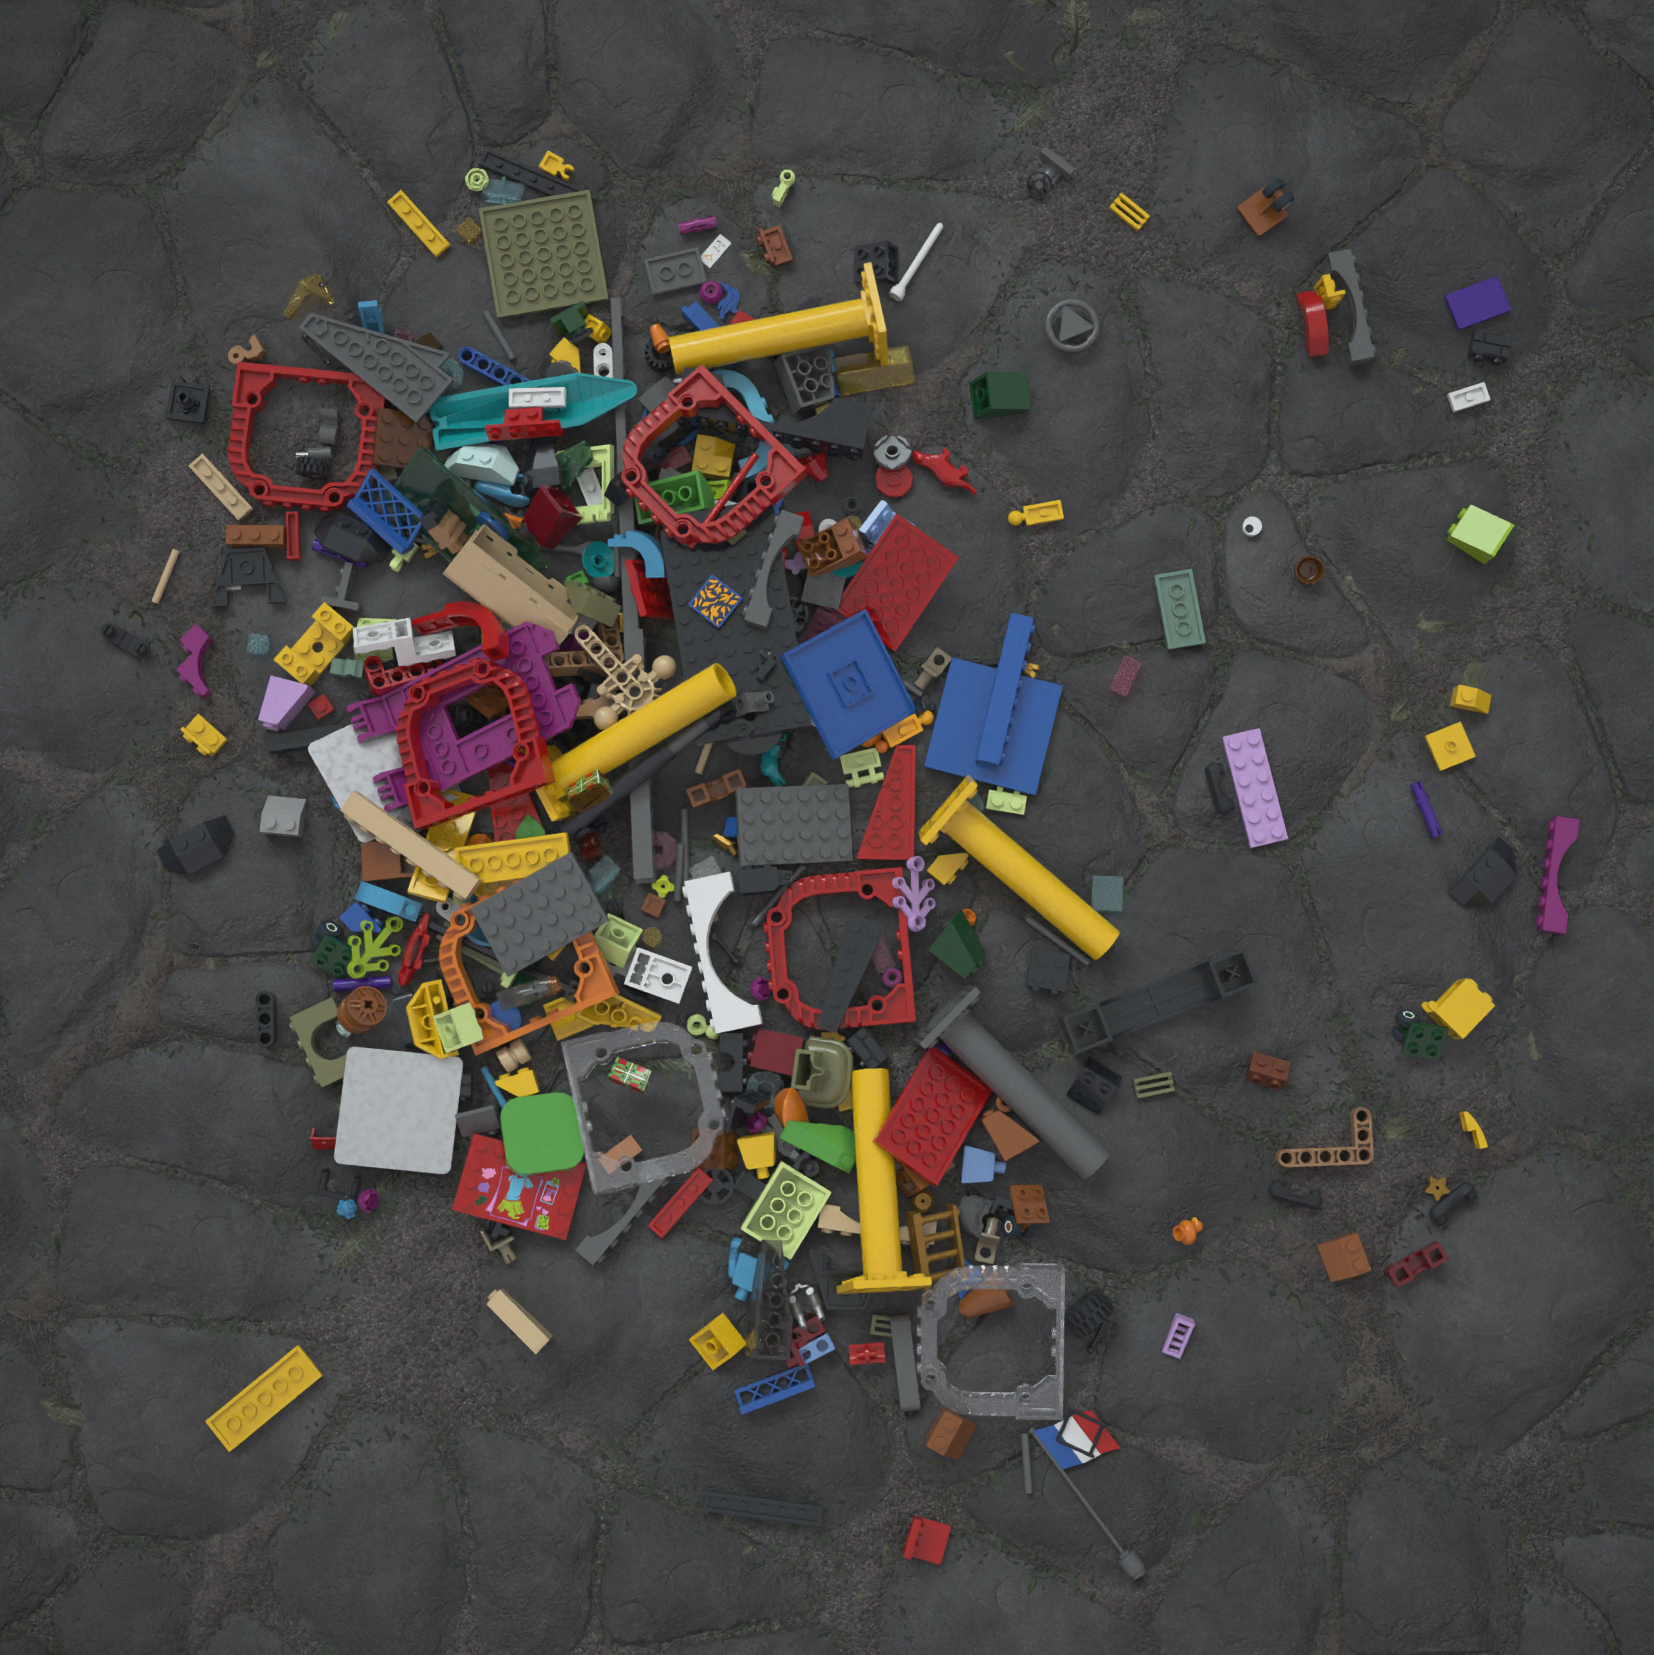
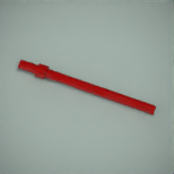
M753 452L703 523L715 520L760 456ZM692 540L687 546L694 549L697 542Z

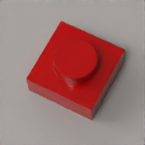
M325 694L308 703L319 721L335 711Z

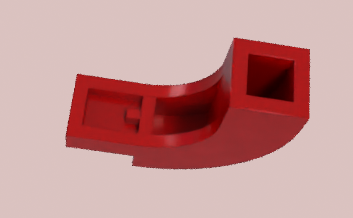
M1316 291L1297 293V302L1304 317L1305 348L1309 357L1328 354V324L1321 295H1317Z

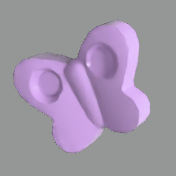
M797 552L793 560L784 561L785 568L792 570L795 576L799 574L800 570L807 568L805 562H803L801 552Z

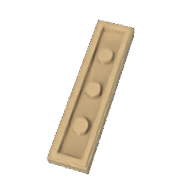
M203 453L188 465L239 522L254 510Z

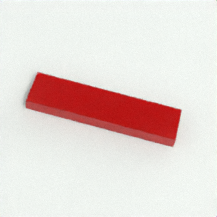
M698 1167L649 1223L648 1227L663 1239L714 1180Z

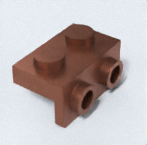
M780 225L764 231L762 228L759 229L757 240L759 246L764 247L765 253H763L766 264L770 263L773 269L793 262Z
M1253 1051L1245 1080L1253 1084L1270 1087L1274 1090H1282L1288 1080L1290 1062Z

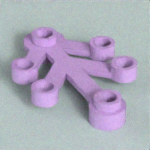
M915 856L907 861V868L911 871V890L906 885L903 877L894 878L892 885L895 889L902 891L912 904V910L906 904L903 896L895 897L893 899V906L900 908L907 916L910 930L918 932L926 925L925 916L935 907V900L933 898H925L928 892L934 889L935 882L931 878L924 879L922 881V888L919 891L918 872L923 870L924 860L920 856ZM923 900V902H922L923 907H922V909L919 911V904H920L921 901Z

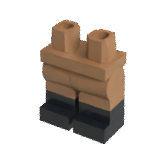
M443 495L431 502L418 520L434 540L439 543L438 546L441 550L447 547L454 554L462 549L463 546L461 544L465 543L469 537L463 531L466 527L465 523H460L459 517L451 512L446 505L449 500Z

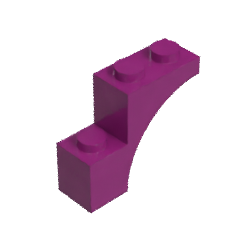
M195 624L180 639L184 644L182 648L190 656L176 670L180 673L178 677L187 684L189 682L193 686L192 691L199 697L203 695L208 699L213 693L205 683L202 673V661L213 639L201 627Z

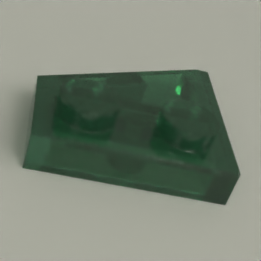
M584 440L555 455L562 466L563 489L570 490L574 479L580 477L584 469L593 461L594 458L588 441Z

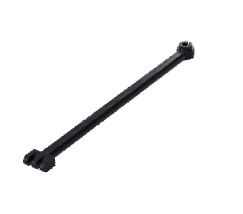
M418 914L414 923L419 925L423 916ZM429 919L428 929L444 936L448 928ZM467 936L463 937V946L498 961L492 948L478 945ZM527 966L519 971L564 992L565 999L573 1003L577 1002L576 998L571 995L576 994L577 990H575V987L579 986L578 982L572 980L568 984L531 966Z

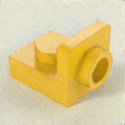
M588 314L584 320L587 326L584 328L592 327L594 330L588 337L594 339L599 344L606 343L612 333V329L604 322Z

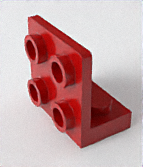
M913 1514L903 1549V1557L907 1559L915 1557L940 1565L951 1526Z

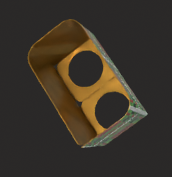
M598 769L567 786L569 804L578 812L588 810L612 794L609 780ZM598 795H600L596 800H594V801H593L590 805H588L585 809H582L586 804H588L590 801H592L594 798H596Z

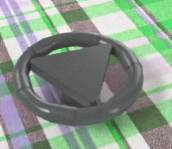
M1066 299L1058 302L1050 309L1045 319V331L1049 341L1056 348L1064 352L1074 353L1087 349L1097 339L1100 329L1096 311L1089 304L1078 299ZM1067 306L1084 309L1089 314L1093 325ZM1063 308L1058 340L1052 330V320L1058 311ZM1092 330V333L1082 344L1069 345L1062 343Z

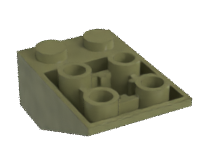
M575 579L572 582L564 581L573 610L613 627L622 607L615 603V598L591 586L584 585Z

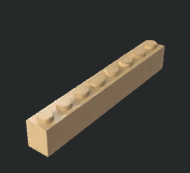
M353 791L340 809V811L345 813L344 817L351 822L356 821L360 824L359 828L364 832H371L376 835L375 839L382 844L387 843L390 845V850L399 856L403 854L407 857L406 861L415 867L418 865L423 869L421 872L430 878L434 876L438 879L437 883L440 886L452 889L454 891L453 894L461 900L463 898L470 899L483 881L479 876L360 792Z

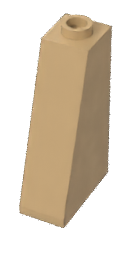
M503 1288L499 1291L495 1289L487 1297L490 1300L487 1305L535 1354L553 1337L546 1328Z

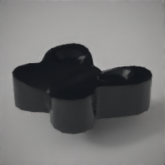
M924 695L922 698L916 697L913 700V703L916 705L915 712L919 716L925 710L933 712L936 709V706L929 700L927 695Z

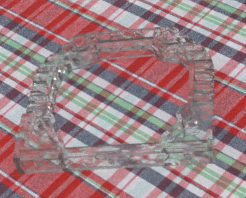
M658 1021L608 1033L606 1031L561 1042L592 1190L595 1196L683 1174L697 1168L707 1159L715 1145L716 1137L724 1131L723 1119H727L724 1107L720 1108L719 1100H722L720 1088L716 1089L715 1082L718 1079L716 1070H712L710 1063L714 1062L711 1051L707 1052L703 1041L693 1039L688 1032L675 1024ZM653 1043H668L679 1047L685 1062L695 1067L704 1112L698 1120L699 1138L689 1148L678 1153L641 1162H635L630 1156H622L615 1160L606 1156L601 1151L594 1153L590 1136L593 1128L591 1120L586 1118V1113L589 1110L587 1102L582 1099L579 1081L587 1079L589 1073L597 1064H608L614 1053ZM696 1046L702 1048V1052L698 1055L692 1053V1049ZM600 1050L607 1051L606 1056L603 1058H598L597 1053ZM713 1121L719 1122V1127L716 1130L709 1128V1124ZM626 1162L632 1164L629 1171L622 1170V1165Z
M1017 1263V1266L969 1265L947 1272L935 1284L933 1290H928L922 1295L921 1306H917V1318H921V1325H917V1337H921V1343H917V1355H921V1362H917V1374H921L922 1386L927 1390H932L934 1396L946 1408L958 1414L968 1416H1015V1419L1063 1420L1064 1264ZM1025 1283H1029L1032 1285L1029 1288L1022 1287V1285ZM969 1289L1017 1290V1293L1022 1298L1029 1299L1035 1296L1048 1309H1056L1055 1327H1052V1339H1055V1345H1051V1357H1055V1375H1046L1033 1387L1029 1384H1021L1015 1392L1009 1393L970 1392L960 1390L947 1381L945 1366L937 1360V1321L946 1313L947 1299L959 1291ZM934 1301L936 1304L931 1306L927 1302ZM928 1375H934L935 1378H934V1379H928L927 1376H928ZM1023 1395L1030 1396L1028 1399L1021 1398Z

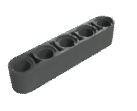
M909 1314L889 1316L901 1412L921 1410Z

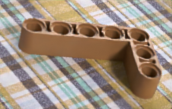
M615 620L613 627L600 622L597 628V637L622 663L624 654L617 621ZM599 646L600 650H592V653L599 654L602 648ZM586 651L553 652L544 657L552 677L578 675L577 671L579 668L596 674H605L597 664L592 662L594 660ZM608 660L604 666L612 668L615 663Z
M1357 1107L1351 1111L1352 1146L1281 1149L1275 1155L1276 1163L1283 1167L1370 1163L1374 1156L1370 1111L1363 1107ZM1359 1111H1363L1365 1115L1362 1121H1358L1356 1117ZM1360 1130H1363L1366 1134L1363 1141L1358 1139V1132ZM1343 1150L1348 1155L1345 1161H1341L1339 1157L1340 1152ZM1361 1150H1365L1367 1153L1365 1160L1359 1158ZM1323 1151L1328 1154V1159L1325 1162H1322L1320 1159V1154ZM1303 1152H1307L1309 1155V1160L1306 1163H1303L1300 1158ZM1283 1153H1288L1290 1157L1289 1162L1284 1164L1281 1161V1156Z

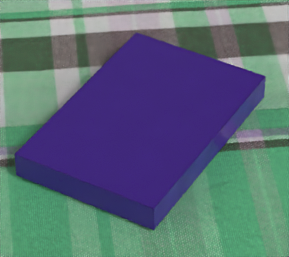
M1498 276L1444 296L1458 331L1511 311Z

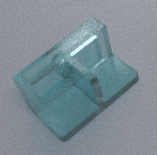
M504 176L502 180L489 179L487 187H483L482 196L484 201L501 204L519 202L523 198L524 184L509 182Z
M605 855L595 866L591 867L592 869L586 874V877L596 896H598L623 870L608 855Z

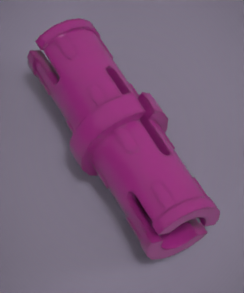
M715 215L701 219L697 217L694 218L695 220L678 223L681 235L695 231L699 233L701 230L714 227L717 228Z

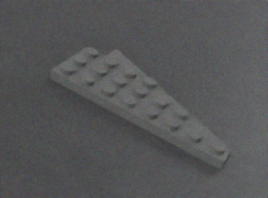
M310 313L299 326L303 333L416 424L419 423L454 382L450 376L440 369L450 357L448 352Z

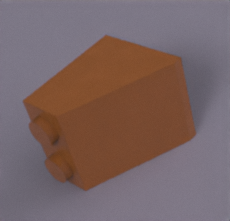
M989 1109L981 1114L983 1118L979 1120L1003 1161H1007L1039 1142L1035 1136L999 1110Z
M895 1159L896 1184L906 1198L921 1191L930 1184ZM953 1160L951 1161L946 1172L955 1166Z
M943 1405L924 1439L925 1444L943 1456L959 1460L977 1424Z

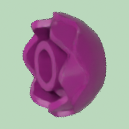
M707 281L700 287L699 292L702 301L712 305L722 299V287L717 282Z
M763 977L756 978L750 986L751 995L756 1000L763 1001L769 998L768 980L763 979Z
M757 1111L749 1116V1124L746 1126L749 1133L758 1134L764 1130L767 1118L762 1111Z
M367 1189L360 1194L358 1204L363 1212H371L378 1206L380 1195L377 1193V1190Z

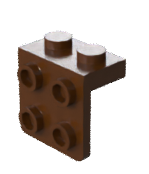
M694 1129L692 1131V1167L736 1169L738 1162L737 1130L727 1134L725 1129Z

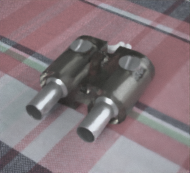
M800 1283L795 1285V1290L785 1298L793 1320L799 1322L802 1330L808 1327L804 1318L808 1317V1314L811 1312L812 1314L816 1313L819 1321L825 1320L822 1311L824 1303L815 1284L802 1286ZM798 1287L802 1288V1291L799 1293L797 1292Z

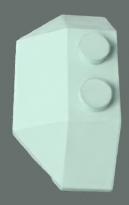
M488 443L462 446L447 458L443 470L451 473L453 476L514 486L519 474V468L506 446Z

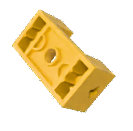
M325 602L312 615L316 621L291 649L285 646L274 658V661L295 679L308 686H311L331 664V659L336 658L353 639L354 627ZM316 643L323 644V650L319 653L314 652L313 649Z

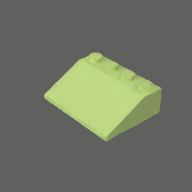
M780 1161L740 1226V1229L791 1260L832 1192L785 1162Z

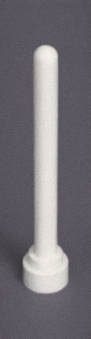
M942 223L936 224L900 283L891 288L889 295L893 299L902 301L904 298L905 287L942 231Z

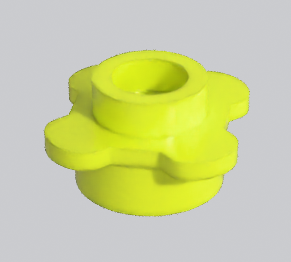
M662 875L656 883H652V888L656 889L660 898H664L668 892L674 891V884L668 881L666 875Z

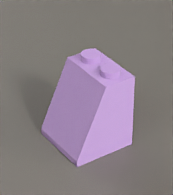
M270 676L258 720L269 730L277 732L279 729L285 730L314 696L315 690L306 684Z

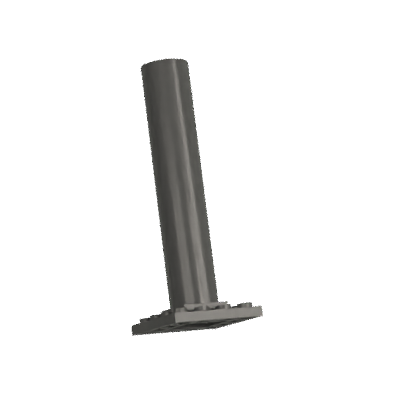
M965 985L912 1041L917 1046L926 1049L927 1047H933L938 1041L936 1038H940L1082 1180L1089 1178L1107 1160L1110 1152L969 1013L970 1011L966 1007L968 1005L973 1006L979 1000L978 995L981 992L976 987Z

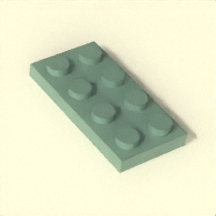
M1192 569L1154 575L1167 650L1205 644V635Z

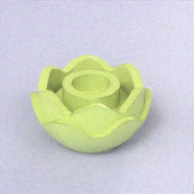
M473 168L465 176V182L469 189L482 191L487 187L489 177L485 170Z

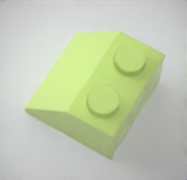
M608 913L607 916L610 921L599 927L594 938L599 950H602L605 959L623 968L630 958L643 929Z
M470 1002L433 1016L446 1053L483 1039L482 1029L478 1025L475 1010Z

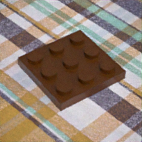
M378 407L372 465L408 471L430 467L434 424L430 416L425 415L416 424L401 411Z

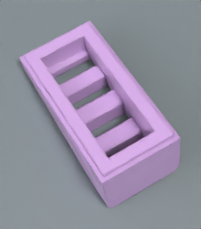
M1178 1313L1175 1314L1162 1348L1163 1353L1178 1359L1181 1358L1195 1326L1193 1319ZM1176 1329L1185 1332L1184 1335L1175 1332ZM1175 1337V1338L1180 1339V1340H1182V1341H1181V1343H1180V1342H1178V1341L1172 1340V1338ZM1169 1345L1177 1346L1179 1350L1170 1348Z

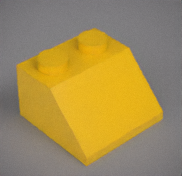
M721 1313L689 1339L712 1370L733 1357L747 1344L724 1313Z

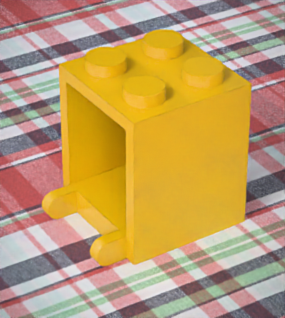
M1464 978L1457 980L1436 1002H1423L1421 1007L1439 1026H1447L1449 1029L1448 1035L1452 1039L1457 1040L1464 1039L1495 1005L1492 1003L1493 999L1487 993H1482L1478 989L1479 986L1474 980Z

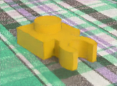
M550 151L546 152L539 165V169L554 177L559 173L566 181H569L570 178L565 172L567 170L574 172L573 166L569 164L563 165L564 159Z

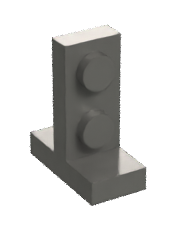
M345 562L344 567H341L340 585H337L335 591L337 598L322 596L321 604L325 602L331 608L361 614L362 606L359 603L348 601L356 566L353 563Z

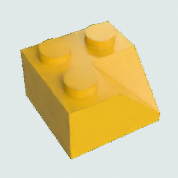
M697 434L692 472L700 470L706 479L730 480L736 445L717 437Z

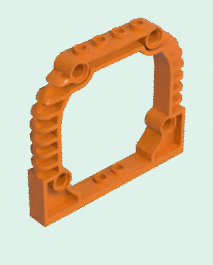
M523 878L512 882V884L522 880ZM506 886L496 889L495 893L497 894L504 890ZM485 894L477 898L478 902L472 904L469 901L460 905L461 909L452 913L450 917L451 926L446 930L440 944V966L455 1004L458 1007L470 1002L475 1010L478 1025L482 1029L483 1039L471 1044L475 1056L620 994L603 952L599 950L593 933L590 931L572 941L579 957L574 966L575 973L580 977L578 990L575 994L577 1003L560 1011L558 1008L548 1011V1016L542 1019L540 1015L529 1020L530 1024L512 1031L509 1024L503 1023L492 1016L493 1010L489 1004L479 1002L464 968L460 953L463 937L475 931L479 925L470 908L491 896ZM460 915L465 917L464 925H461L458 921ZM584 962L590 966L588 973L582 970ZM479 1008L484 1010L485 1015L483 1018L478 1016L477 1011Z

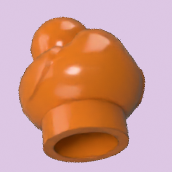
M882 733L861 744L863 747L875 746L876 751L879 753H884L888 749L887 742L881 740Z
M1193 1217L1191 1221H1181L1173 1229L1175 1240L1185 1245L1193 1244L1196 1241V1233L1201 1232L1203 1229V1223L1197 1220L1196 1217Z

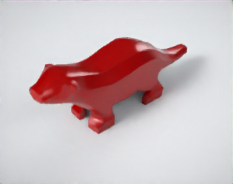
M946 448L942 450V454H924L913 451L914 461L918 465L931 470L941 484L948 487L965 488L973 495L977 494V491L970 484L961 480L967 477L969 470L963 464L959 470L954 468L947 461L951 453Z
M428 913L424 914L420 924L408 940L401 970L397 972L399 985L407 986L412 978H414L413 974L421 967V958L425 946L428 945L430 936L427 934L430 916Z

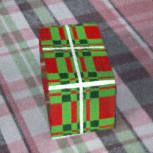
M617 1057L608 1075V1079L616 1084L646 1095L653 1073L647 1068Z

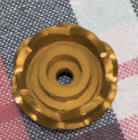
M922 1189L911 1196V1206L919 1213H927L934 1207V1195L929 1190Z

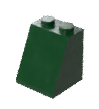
M986 372L969 383L974 419L1022 415L1031 410L1032 401L1029 395V380L1027 379L1026 372Z
M962 910L958 912L928 949L964 979L969 974L973 976L984 962L982 957L986 953Z

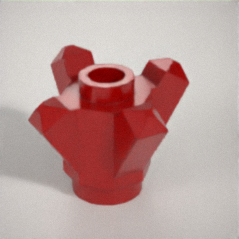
M824 452L811 453L805 458L801 457L798 459L806 468L807 475L815 479L816 482H820L829 476Z

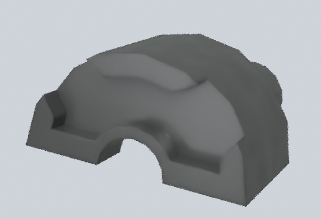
M977 1195L963 1196L958 1207L960 1230L980 1238L984 1226L982 1224V1217L989 1213L992 1201Z

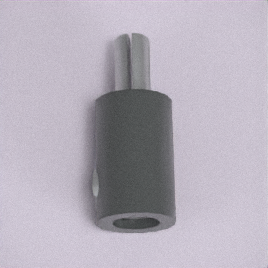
M332 447L308 448V452L296 453V459L300 457L298 455H308L309 457L333 461Z

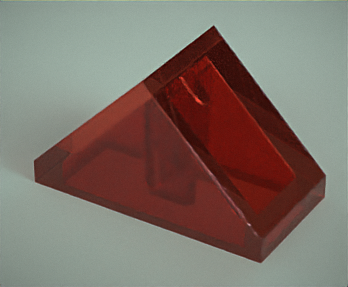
M597 832L589 833L581 839L582 843L579 846L584 862L603 857Z

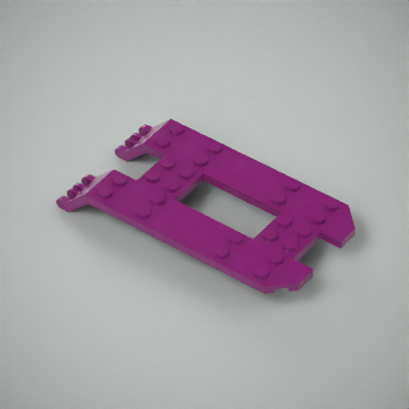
M527 621L507 631L510 648L509 657L496 660L495 662L499 664V667L507 668L518 674L526 683L531 693L534 712L537 716V724L540 728V736L544 737L546 741L572 728L581 704L575 684L570 683L557 690L544 659L545 656L560 649L554 632ZM482 644L382 696L355 702L347 706L348 714H353L358 710L362 712L361 715L352 717L350 720L352 724H356L353 726L354 731H360L365 727L369 731L358 735V742L363 743L373 738L396 733L397 719L405 707L403 706L404 703L409 699V689L412 685L421 682L422 678L437 676V673L440 671H450L454 669V666L468 664L474 658L490 660L482 651ZM473 683L442 695L438 704L433 709L424 712L422 716L420 740L430 779L439 782L441 786L440 793L513 757L512 749L518 741L511 714L459 739L448 712L447 706L488 685ZM404 767L381 772L372 777L376 784L386 779L388 780L389 784L377 789L378 794L385 793L380 796L381 801H387L391 797L395 798L396 802L384 806V810L388 813L409 805L404 784L407 783Z

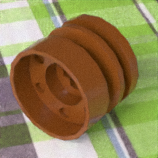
M360 986L346 996L338 1005V1021L346 1031L353 1034H364L377 1025L386 1015V1000L376 988Z

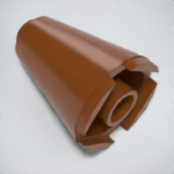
M994 1270L959 1301L960 1305L958 1308L963 1317L972 1318L1015 1305L1013 1297H1008L1009 1289L999 1273L997 1274V1270Z

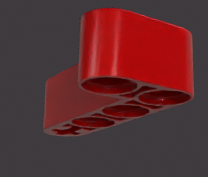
M369 656L364 662V671L371 692L374 695L382 696L425 674V672L433 670L432 667L437 668L443 665V662L440 659H436L427 663L420 662L410 666L403 665L385 671L380 658ZM370 665H376L378 668L375 670H371L368 667ZM417 671L420 675L413 676L411 673ZM400 677L402 678V680L396 682L393 680V678ZM376 682H382L384 685L381 687H377L374 684Z

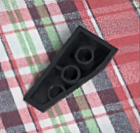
M553 436L531 438L522 479L524 493L536 494L542 484L553 488L563 485L561 462L556 459L557 448L551 442Z

